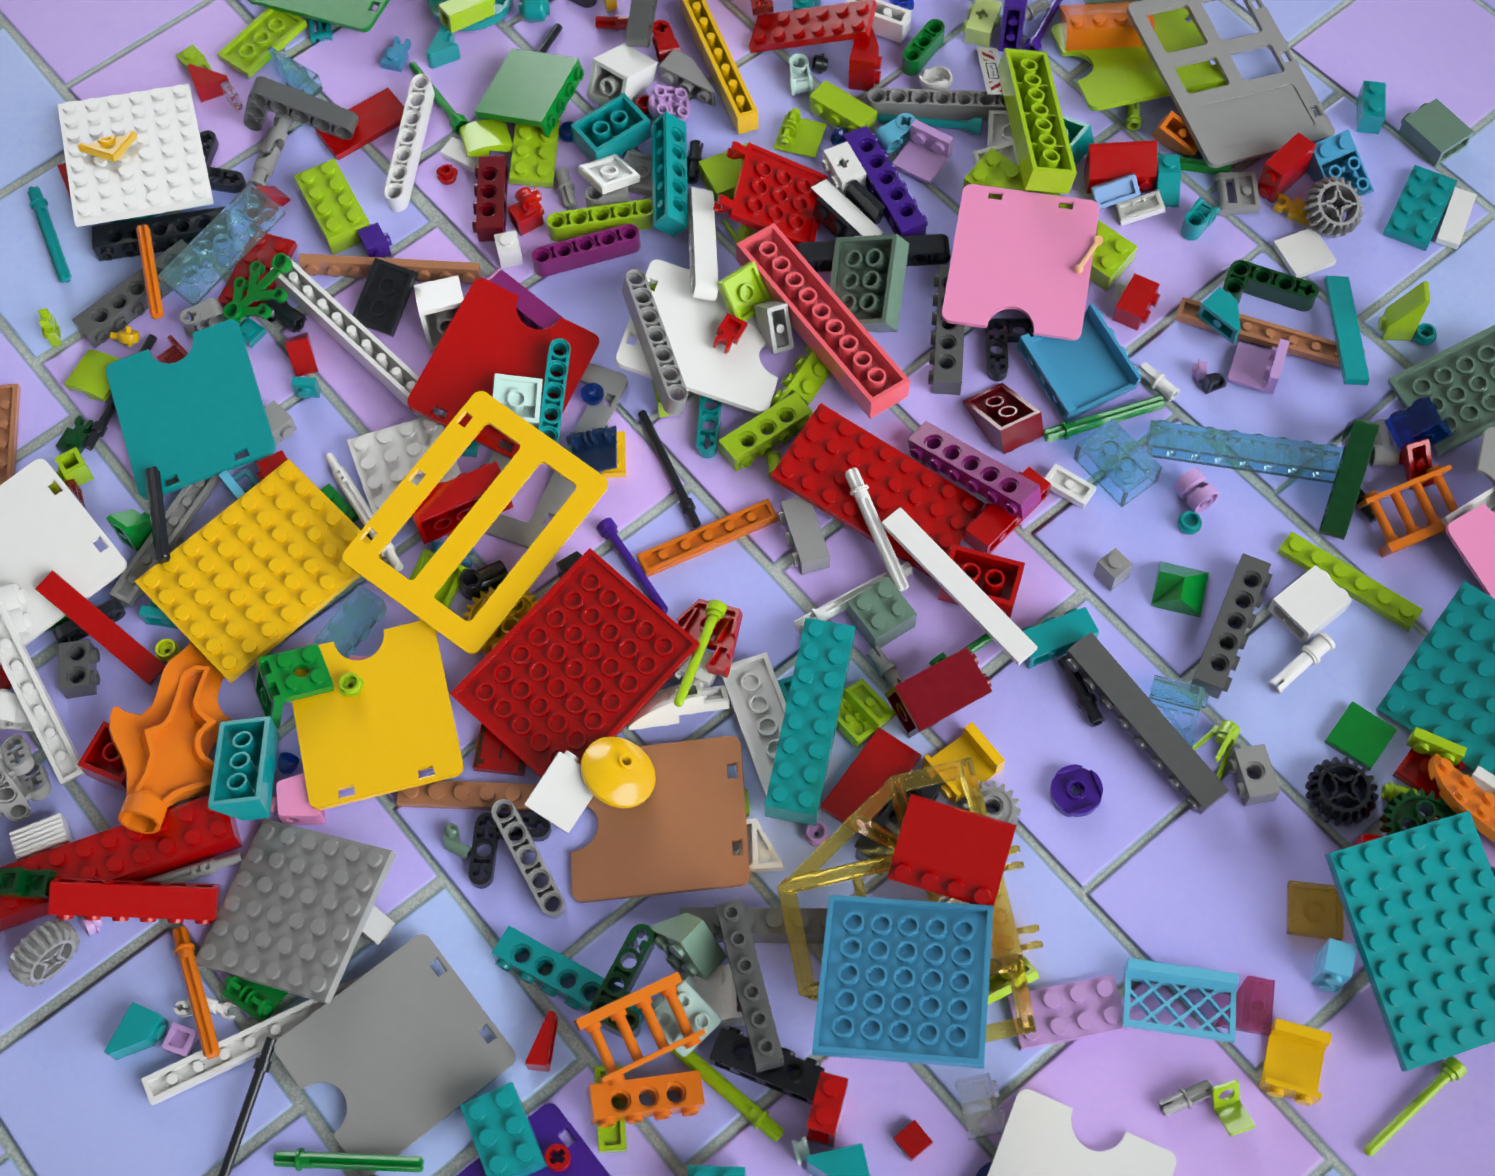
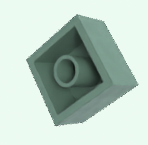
M889 577L847 601L846 615L874 651L876 646L882 648L916 625L917 613Z

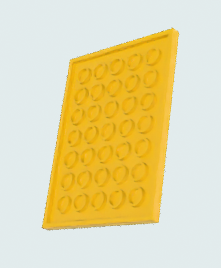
M288 459L170 553L169 562L157 563L134 582L231 684L257 663L258 658L264 657L360 577L358 573L344 563L342 555L361 530ZM367 536L362 540L367 544L371 542ZM382 554L379 555L380 559L384 557Z

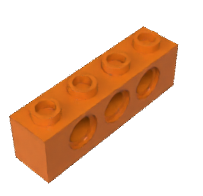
M700 1070L622 1080L612 1086H609L608 1082L589 1084L587 1089L591 1125L598 1124L600 1128L614 1126L616 1121L626 1120L627 1124L640 1123L646 1117H654V1120H664L670 1118L671 1114L681 1113L683 1117L698 1114V1111L705 1104ZM667 1092H677L680 1096V1101L671 1102L667 1098ZM644 1094L650 1096L653 1104L644 1106L641 1104L639 1096ZM614 1098L622 1099L625 1103V1108L622 1110L615 1109L611 1104V1100Z

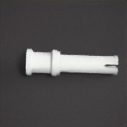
M1318 632L1315 635V639L1309 645L1301 647L1300 655L1268 682L1270 689L1279 683L1273 692L1281 694L1310 665H1317L1321 661L1320 658L1327 651H1333L1335 649L1334 641L1326 633Z

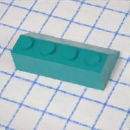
M271 716L220 722L208 802L209 809L243 821L270 818L279 732Z

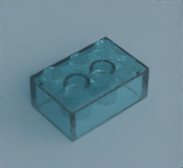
M1113 418L1077 443L1073 457L1121 507H1124L1155 484L1162 470V466Z

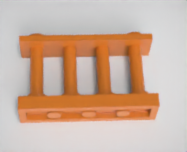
M1440 464L1427 469V474L1381 493H1377L1374 490L1362 496L1364 500L1356 505L1357 508L1361 509L1365 506H1370L1386 538L1384 540L1386 545L1378 549L1382 558L1446 532V527L1441 521V517H1437L1422 483L1433 479L1449 514L1458 509V506L1442 476L1453 469L1451 464L1442 468ZM1410 488L1413 489L1428 520L1426 523L1428 527L1421 529L1420 526H1416L1400 492ZM1391 496L1407 529L1405 532L1407 536L1399 538L1398 534L1395 535L1379 503L1380 500Z
M678 971L573 1021L577 1031L585 1029L586 1034L589 1033L607 1072V1075L599 1078L601 1084L608 1082L609 1086H612L625 1079L624 1073L682 1045L688 1049L701 1043L699 1037L705 1035L706 1032L704 1029L696 1032L693 1031L676 993L678 990L676 985L683 982ZM660 992L662 997L666 996L684 1038L668 1044L650 1004L653 1002L651 996ZM632 1005H636L637 1009H641L659 1049L644 1057L625 1017L627 1015L625 1009ZM609 1016L612 1021L615 1020L633 1060L632 1063L620 1069H617L599 1028L602 1026L600 1021Z

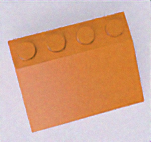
M1138 1L1059 5L1065 50L1144 46L1126 13L1129 4ZM1153 15L1147 16L1151 26L1155 29Z

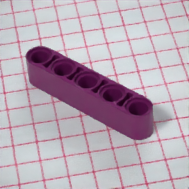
M625 224L538 247L532 252L534 271L538 276L547 277L636 253L641 247L639 229L634 224Z
M501 268L495 269L485 278L519 296L516 304L517 314L520 320L528 327L546 329L553 326L562 317Z

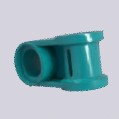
M1199 197L1185 215L1181 228L1182 237L1189 241L1197 240L1208 226L1215 221L1220 208L1212 207L1203 202V198Z

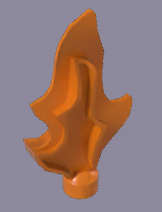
M191 642L179 654L168 661L162 672L152 706L141 715L125 712L118 706L112 708L110 714L109 732L126 772V797L118 815V820L122 825L135 832L144 834L158 832L168 807L177 802L205 796L210 793L214 761L209 759L208 756L213 745L217 743L220 722L233 721L223 714L218 705V692L224 677Z

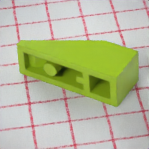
M1423 281L1386 307L1383 316L1378 319V330L1381 331L1382 340L1411 341L1430 303L1428 281Z

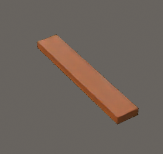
M765 499L636 554V558L648 578L779 522L778 515L769 499Z

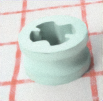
M802 1137L799 1142L795 1141V1139L791 1140L798 1166L802 1165V1162L806 1161V1156L810 1155L805 1137Z

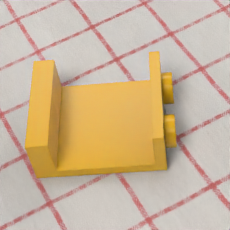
M971 722L964 727L962 736L933 757H930L929 754L925 755L922 770L927 777L932 780L934 779L935 782L941 785L940 793L942 796L956 804L966 794L971 793L973 786L978 788L981 782L985 783L1003 770L1005 759L975 724Z
M1276 1018L1270 1025L1259 1089L1266 1090V1094L1272 1097L1283 1098V1096L1294 1098V1102L1300 1105H1315L1322 1097V1093L1318 1092L1325 1049L1331 1044L1332 1033Z

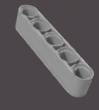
M507 799L497 800L491 809L492 816L540 909L550 918L556 919L561 917L566 911L565 899L522 817L511 801ZM502 808H511L509 817L505 819L499 818V812ZM515 830H522L523 837L517 842L511 841V834ZM529 852L534 853V862L529 865L523 864L524 855ZM541 875L546 876V885L542 888H536V878ZM558 899L560 902L558 909L553 912L548 911V901Z

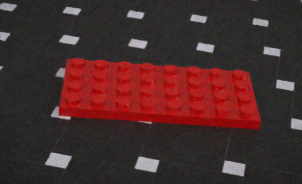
M822 403L818 405L770 476V479L875 543L854 496L850 495L852 490L845 477L846 471L857 468L864 484L869 487L867 490L881 523L901 507L948 556L950 555L952 544L959 545L965 534L964 527L967 522L972 518L975 519L985 504L975 496ZM885 530L896 557L904 562L908 561L912 567L932 578Z

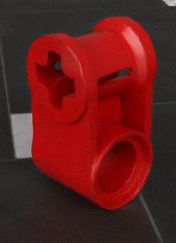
M666 20L655 21L652 31V44L660 63L666 59L673 49L680 51V47L669 22Z

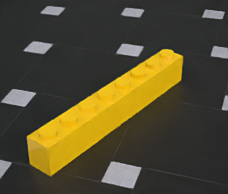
M680 0L681 13L737 134L740 135L759 129L758 110L706 0Z

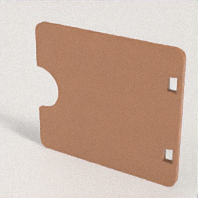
M735 736L639 746L648 755L655 770L656 781L650 796L642 804L632 808L613 807L603 803L595 796L592 797L586 806L595 813L598 820V829L595 837L588 845L571 852L572 896L579 903L741 887L750 880L742 746L740 740ZM736 765L737 778L728 779L727 766ZM741 841L742 856H733V843Z

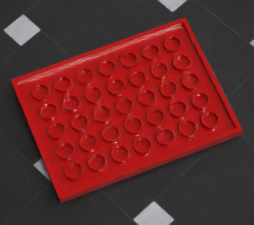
M589 548L452 690L450 695L542 778L559 751L563 754L566 750L579 758L577 763L581 765L582 756L590 744L603 737H616L686 663L693 652L700 646V643Z

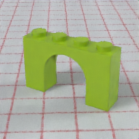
M448 0L438 5L440 22L451 33H454L494 15L495 0Z

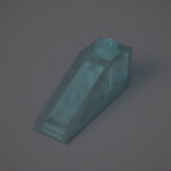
M272 46L268 48L272 62L284 85L315 97L323 90L317 73Z

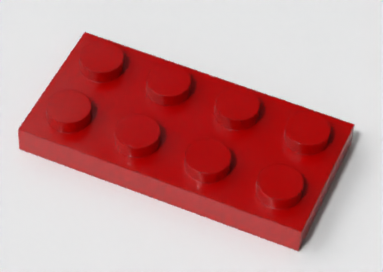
M255 230L217 299L221 306L225 308L228 303L233 301L235 289L233 283L236 278L243 277L249 281V266L253 261L257 260L265 266L264 274L259 276L260 282L270 272L272 268L271 261L276 254L284 253L289 258H292L297 248L296 241ZM273 281L264 291L274 290L277 286L275 281ZM247 291L243 292L242 299L247 295ZM265 301L252 302L249 307H258V305Z

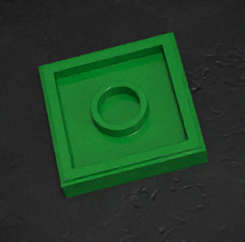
M1352 701L1324 743L1352 761H1358V765L1363 768L1367 767V770L1370 771L1397 729Z

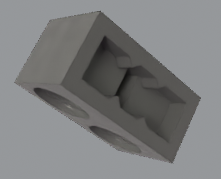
M89 639L59 643L58 689L66 699L97 695V685L100 684L97 663L100 662V653L98 648H95Z

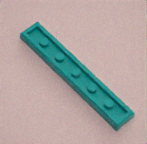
M1326 275L1324 285L1343 383L1347 385H1368L1370 377L1349 277Z

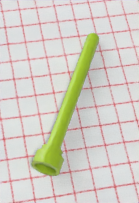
M709 600L706 606L707 620L698 640L700 646L693 652L675 696L674 705L676 707L683 706L715 624L725 616L727 606L719 600Z
M1453 1056L1446 1058L1441 1063L1440 1074L1364 1147L1365 1155L1373 1156L1449 1081L1460 1080L1467 1073L1464 1065Z

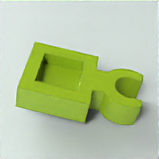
M193 44L176 54L178 62L188 72L187 66L189 64L212 70L205 56Z
M48 308L38 310L41 317L39 323L43 338L48 339L52 347L61 346L60 326L54 316L50 314Z

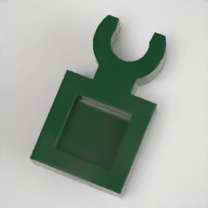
M79 415L75 419L74 429L67 427L57 442L56 448L58 451L65 453L76 447L80 454H82L85 449L84 444L94 424L93 420L90 419L86 425H83L85 420Z

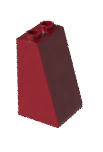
M966 647L893 686L884 693L909 738L993 692L990 688L992 686L991 681L985 673L982 674L978 667V658L973 651H969Z

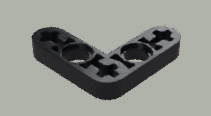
M202 131L200 138L204 156H206L205 162L209 180L213 176L220 177L218 181L210 182L211 190L228 193L242 192L246 188V181L241 172L210 167L219 147V142L213 131Z
M995 318L989 321L987 329H985L986 373L989 379L998 382L1007 377L1009 367L1007 342H1019L1020 337L1027 333L1031 337L1035 336L1033 335V325L1029 318ZM1022 327L1025 333L1016 334L1013 328ZM993 328H997L999 331L998 338H994ZM993 346H999L1003 349V352L995 354L990 349ZM995 362H999L1000 372H996L994 369Z
M491 812L479 815L474 826L468 874L472 885L478 889H485L492 884L498 841L504 840ZM499 813V818L501 819L510 816V813ZM520 814L524 823L528 822V826L531 827L527 829L534 841H544L550 836L551 825L548 820L540 815ZM490 820L494 826L489 827V838H486L485 830L481 825H486V822ZM538 823H542L543 828L546 829H541L540 833L537 834L533 828H536ZM522 830L511 834V840L519 841L523 837ZM487 844L491 846L492 850L489 855L482 857L477 854V850L481 845ZM479 863L484 864V872L488 875L483 877L482 881H478L475 876L480 874L481 866Z

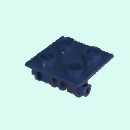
M604 425L602 428L597 429L590 428V431L585 429L582 433L570 432V435L566 436L567 444H572V454L597 472L617 468L616 425L611 427Z

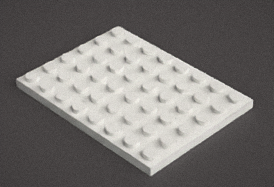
M189 84L58 104L76 227L214 204ZM131 130L136 131L137 138L116 162L80 152L78 149L80 142L90 144L98 142V138L111 135L119 137L127 135Z

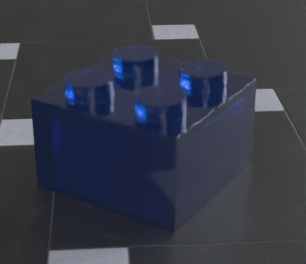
M1429 396L1415 400L1410 407L1403 411L1398 410L1392 413L1384 421L1400 449L1403 448L1404 444L1424 438H1429L1431 447L1454 434L1441 410Z

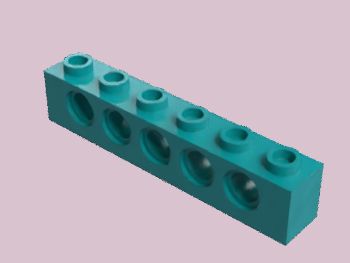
M665 111L652 122L653 227L674 238L682 231H685L689 224L686 122Z
M509 925L492 951L496 966L506 972L512 969L519 973L518 978L527 984L537 983L542 986L541 990L545 994L553 998L556 995L565 999L564 1003L576 1011L581 1008L590 1013L592 1001H587L585 999L586 995L591 991L598 992L605 979ZM520 954H530L526 962H517V957ZM547 965L553 967L549 975L543 976L539 974L542 967ZM566 979H575L576 983L572 988L562 987ZM612 984L609 990L613 993H618L623 988ZM636 1005L628 1007L638 1014L640 1023H642L644 1016L641 1009H637ZM627 1019L630 1028H633L635 1021Z

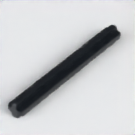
M152 466L145 470L155 559L159 564L170 561L169 542L160 471L156 466Z

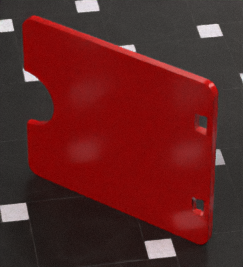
M478 278L472 283L408 396L407 405L412 411L447 427L474 393L484 391L493 397L495 373L543 379V391L549 346L553 340L561 338L569 343L571 349L563 414L599 346V337L595 333L563 317H560L549 328H530L520 320L517 314L516 304L519 299L518 295L484 278ZM560 350L553 351L556 355H564ZM551 372V375L554 377L561 376L559 372ZM554 393L547 394L552 399L559 398ZM435 407L447 413L445 419L432 413ZM467 413L458 424L465 428L472 417ZM553 415L545 416L549 421L556 420ZM486 425L473 440L509 459H512L520 449L517 443L491 425ZM501 440L514 446L512 452L498 446Z

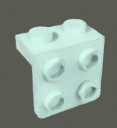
M687 975L682 979L683 982L676 985L678 989L676 993L693 1031L705 1030L706 1034L699 1037L702 1042L719 1026L721 1017L693 988L696 984L694 978ZM659 995L651 1003V1006L667 1042L671 1044L684 1038L666 997L663 998ZM699 1044L688 1049L682 1045L675 1050L680 1056L685 1057Z

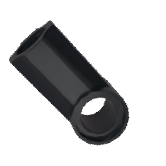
M266 300L264 304L272 309V314L267 319L269 322L274 323L276 321L293 333L300 332L303 329L307 320L305 315L290 306L287 301L278 303L276 300Z
M498 560L481 569H468L462 572L459 582L465 599L472 600L473 597L479 599L481 597L480 591L484 592L490 586L493 588L501 584L508 575L504 563Z

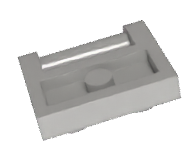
M1221 172L1214 176V182L1218 188L1220 216L1259 214L1261 206L1256 172ZM1227 183H1232L1235 203H1229Z

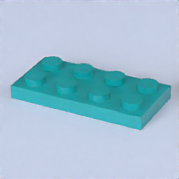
M1414 165L1382 235L1426 251L1458 180Z

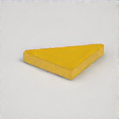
M131 130L127 135L119 137L111 135L98 138V142L90 144L80 142L78 149L80 152L116 162L137 138L136 131Z

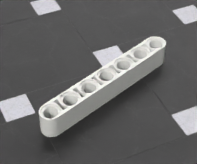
M417 74L411 80L384 189L386 200L394 212H402L409 205L435 97L432 83L426 74Z
M690 187L688 193V236L691 297L715 301L718 294L717 282L719 281L715 211L713 210L714 194L712 190Z

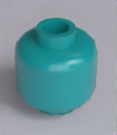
M522 0V2L518 3L520 16L524 15L528 23L543 22L550 15L549 0Z

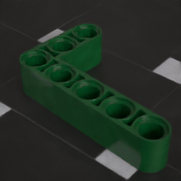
M1356 418L1347 423L1341 440V444H1345L1321 521L1320 534L1341 540L1345 539L1378 433L1379 424Z

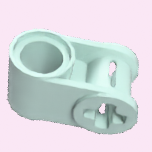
M801 53L793 54L789 59L791 96H795L797 93H813V81L808 58Z

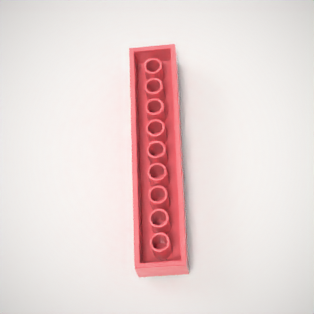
M774 223L736 244V261L741 267L748 262H755L771 300L787 303L790 325L810 349L814 351L815 355L869 419L908 397L910 386L908 377Z

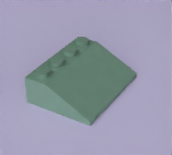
M898 234L836 238L829 287L868 332H898L909 243Z

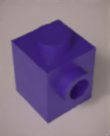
M378 222L357 230L361 244L368 257L386 258L392 255L389 247L393 245L388 232L383 233Z

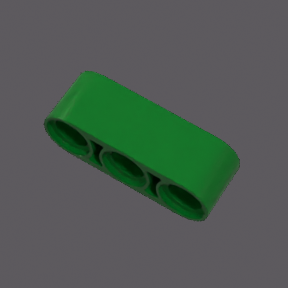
M929 20L904 49L902 72L905 75L915 76L920 73L942 46L945 24L941 20Z

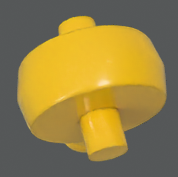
M125 326V330H121L118 333L111 332L110 339H118L120 343L126 344L127 347H133L132 344L140 341V334L137 330H132L131 326Z

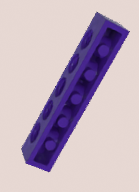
M864 126L843 134V143H849L866 172L867 190L885 206L883 216L893 233L899 236L926 235L927 217L919 211L916 199L910 196L906 183L898 177L895 165L890 164L885 149H881L875 133H871L868 126Z

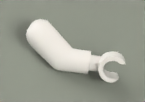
M206 996L210 1013H220L223 1018L228 1020L235 1019L236 1016H228L227 1011L230 1007H237V1005L230 1002L221 1004L219 1000ZM189 999L176 1002L175 1014L182 1018L193 1015Z

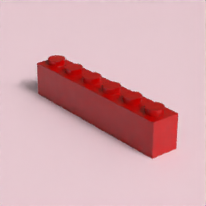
M55 878L50 882L48 915H56V919L61 920L73 919V916H84V920L90 921L101 920V917H112V921L118 922L128 921L129 918H140V922L148 923L156 922V919H167L168 923H183L185 919L195 920L196 924H211V920L215 921L217 919L219 911L220 884Z

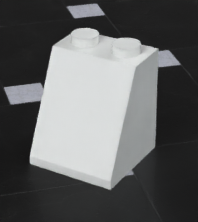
M623 43L593 58L586 97L603 106L625 93L634 103L654 82L658 62Z
M458 275L414 285L418 311L429 351L436 349L464 299Z

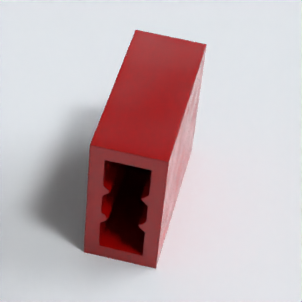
M1299 132L1264 163L1257 184L1259 195L1273 204L1278 199L1279 194H1284L1306 174L1316 144Z

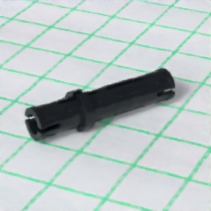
M1064 655L1057 662L1076 696L1078 708L1084 712L1090 727H1096L1105 721L1096 703L1097 698L1086 688L1082 681L1084 678L1078 671L1073 672L1066 663V655Z

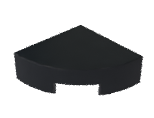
M1211 373L1205 376L1202 390L1205 394H1209L1226 387L1227 383L1222 374Z

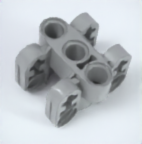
M15 734L8 737L0 745V819L4 814L9 820L19 822L25 820L30 815L31 809L28 800L40 801L45 799L51 793L52 786L44 766L40 762H34L30 746L24 737L20 734ZM20 744L17 748L11 750L15 745ZM38 770L36 773L28 776L33 771Z

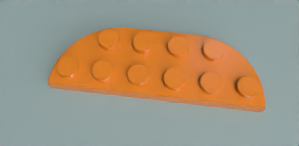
M1436 753L1428 762V772L1432 781L1436 779L1437 787L1440 790L1439 795L1457 814L1470 811L1476 829L1495 843V796L1483 790L1470 776L1461 773L1448 759L1442 758Z

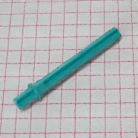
M31 186L27 192L30 199L29 205L36 215L59 282L69 283L72 275L47 208L48 202L43 197L38 186Z

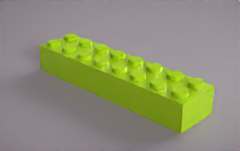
M1005 48L997 70L1024 188L1030 191L1069 194L1077 171L1047 52Z
M993 148L983 156L963 180V188L966 185L975 184L1062 196L1059 193L1025 190L1020 167ZM989 193L988 198L1002 200V195ZM1059 203V208L1072 210L1073 205ZM1098 220L1096 236H1102L1103 243L1097 246L1093 252L1089 280L1107 292L1134 261L1138 246Z

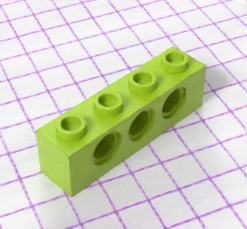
M795 392L719 439V452L735 472L742 468L745 469L754 460L761 456H766L773 448L787 443L792 436L799 433L801 427L805 426L813 414V411Z

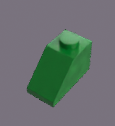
M135 509L110 514L106 518L121 542L136 552L139 551L152 532L150 515L145 512L141 514Z

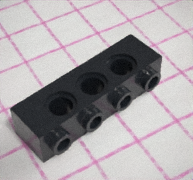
M917 769L911 775L906 774L899 784L901 789L896 796L894 794L889 796L885 802L884 807L886 809L882 815L877 814L869 825L871 830L866 836L862 834L854 845L856 848L855 858L879 875L883 874L892 861L902 823L893 824L889 819L895 816L902 820L904 819L908 805L904 799L913 794L936 801L940 795L941 785ZM877 837H884L888 840V843L880 845L875 842V839Z
M721 1027L709 1056V1062L713 1066L810 1105L813 1104L821 1071L825 1072V1068L821 1067L819 1061L808 1057L805 1060L795 1057L796 1053L792 1050L781 1047L784 1066L757 1073L748 1037L744 1036L743 1031L734 1027H729V1029ZM739 1048H746L750 1051V1054L745 1059H739L735 1056V1052ZM791 1068H796L800 1070L802 1075L796 1080H791L786 1076V1072Z

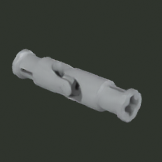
M277 113L275 114L274 124L268 130L253 167V176L247 183L250 190H252L253 186H267V181L274 173L288 138L287 132L293 124L292 119Z

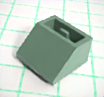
M684 913L651 926L654 933V944L665 952L668 964L676 970L679 968L684 970L691 977L696 975L707 980L727 958V955L703 919Z

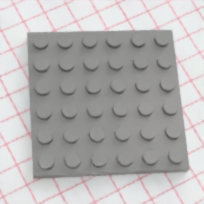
M263 818L217 913V919L213 921L197 954L196 964L206 969L237 976L240 979L330 1005L396 854L389 849Z

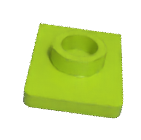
M1237 1079L1212 1087L1213 1110L1229 1136L1255 1128L1254 1121L1240 1101V1086ZM1233 1090L1228 1097L1219 1098L1223 1091Z

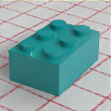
M625 93L571 124L573 142L591 162L613 154H617L620 157L627 150L635 148L652 137L650 120Z
M513 1082L460 1105L486 1176H528L547 1167Z

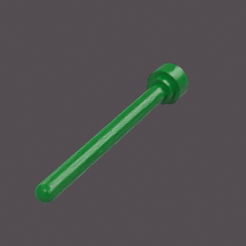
M410 62L409 68L415 75L425 74L416 62ZM432 83L435 92L434 100L449 117L450 127L453 131L460 134V127L468 124V120L464 115L453 110Z

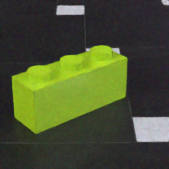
M824 80L809 96V111L846 133L864 126H868L869 130L872 131L877 125V110L827 80Z

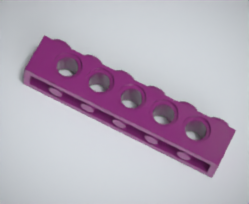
M925 421L908 438L909 452L914 459L927 463L933 470L940 471L952 481L963 484L969 491L982 495L988 502L999 505L1010 515H1016L1024 519L1041 501L1039 484L928 421Z

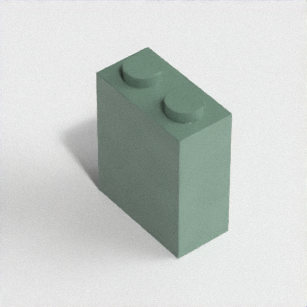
M1437 98L1429 103L1422 104L1414 113L1406 114L1401 120L1402 125L1398 132L1434 167L1466 148L1474 134L1471 128Z

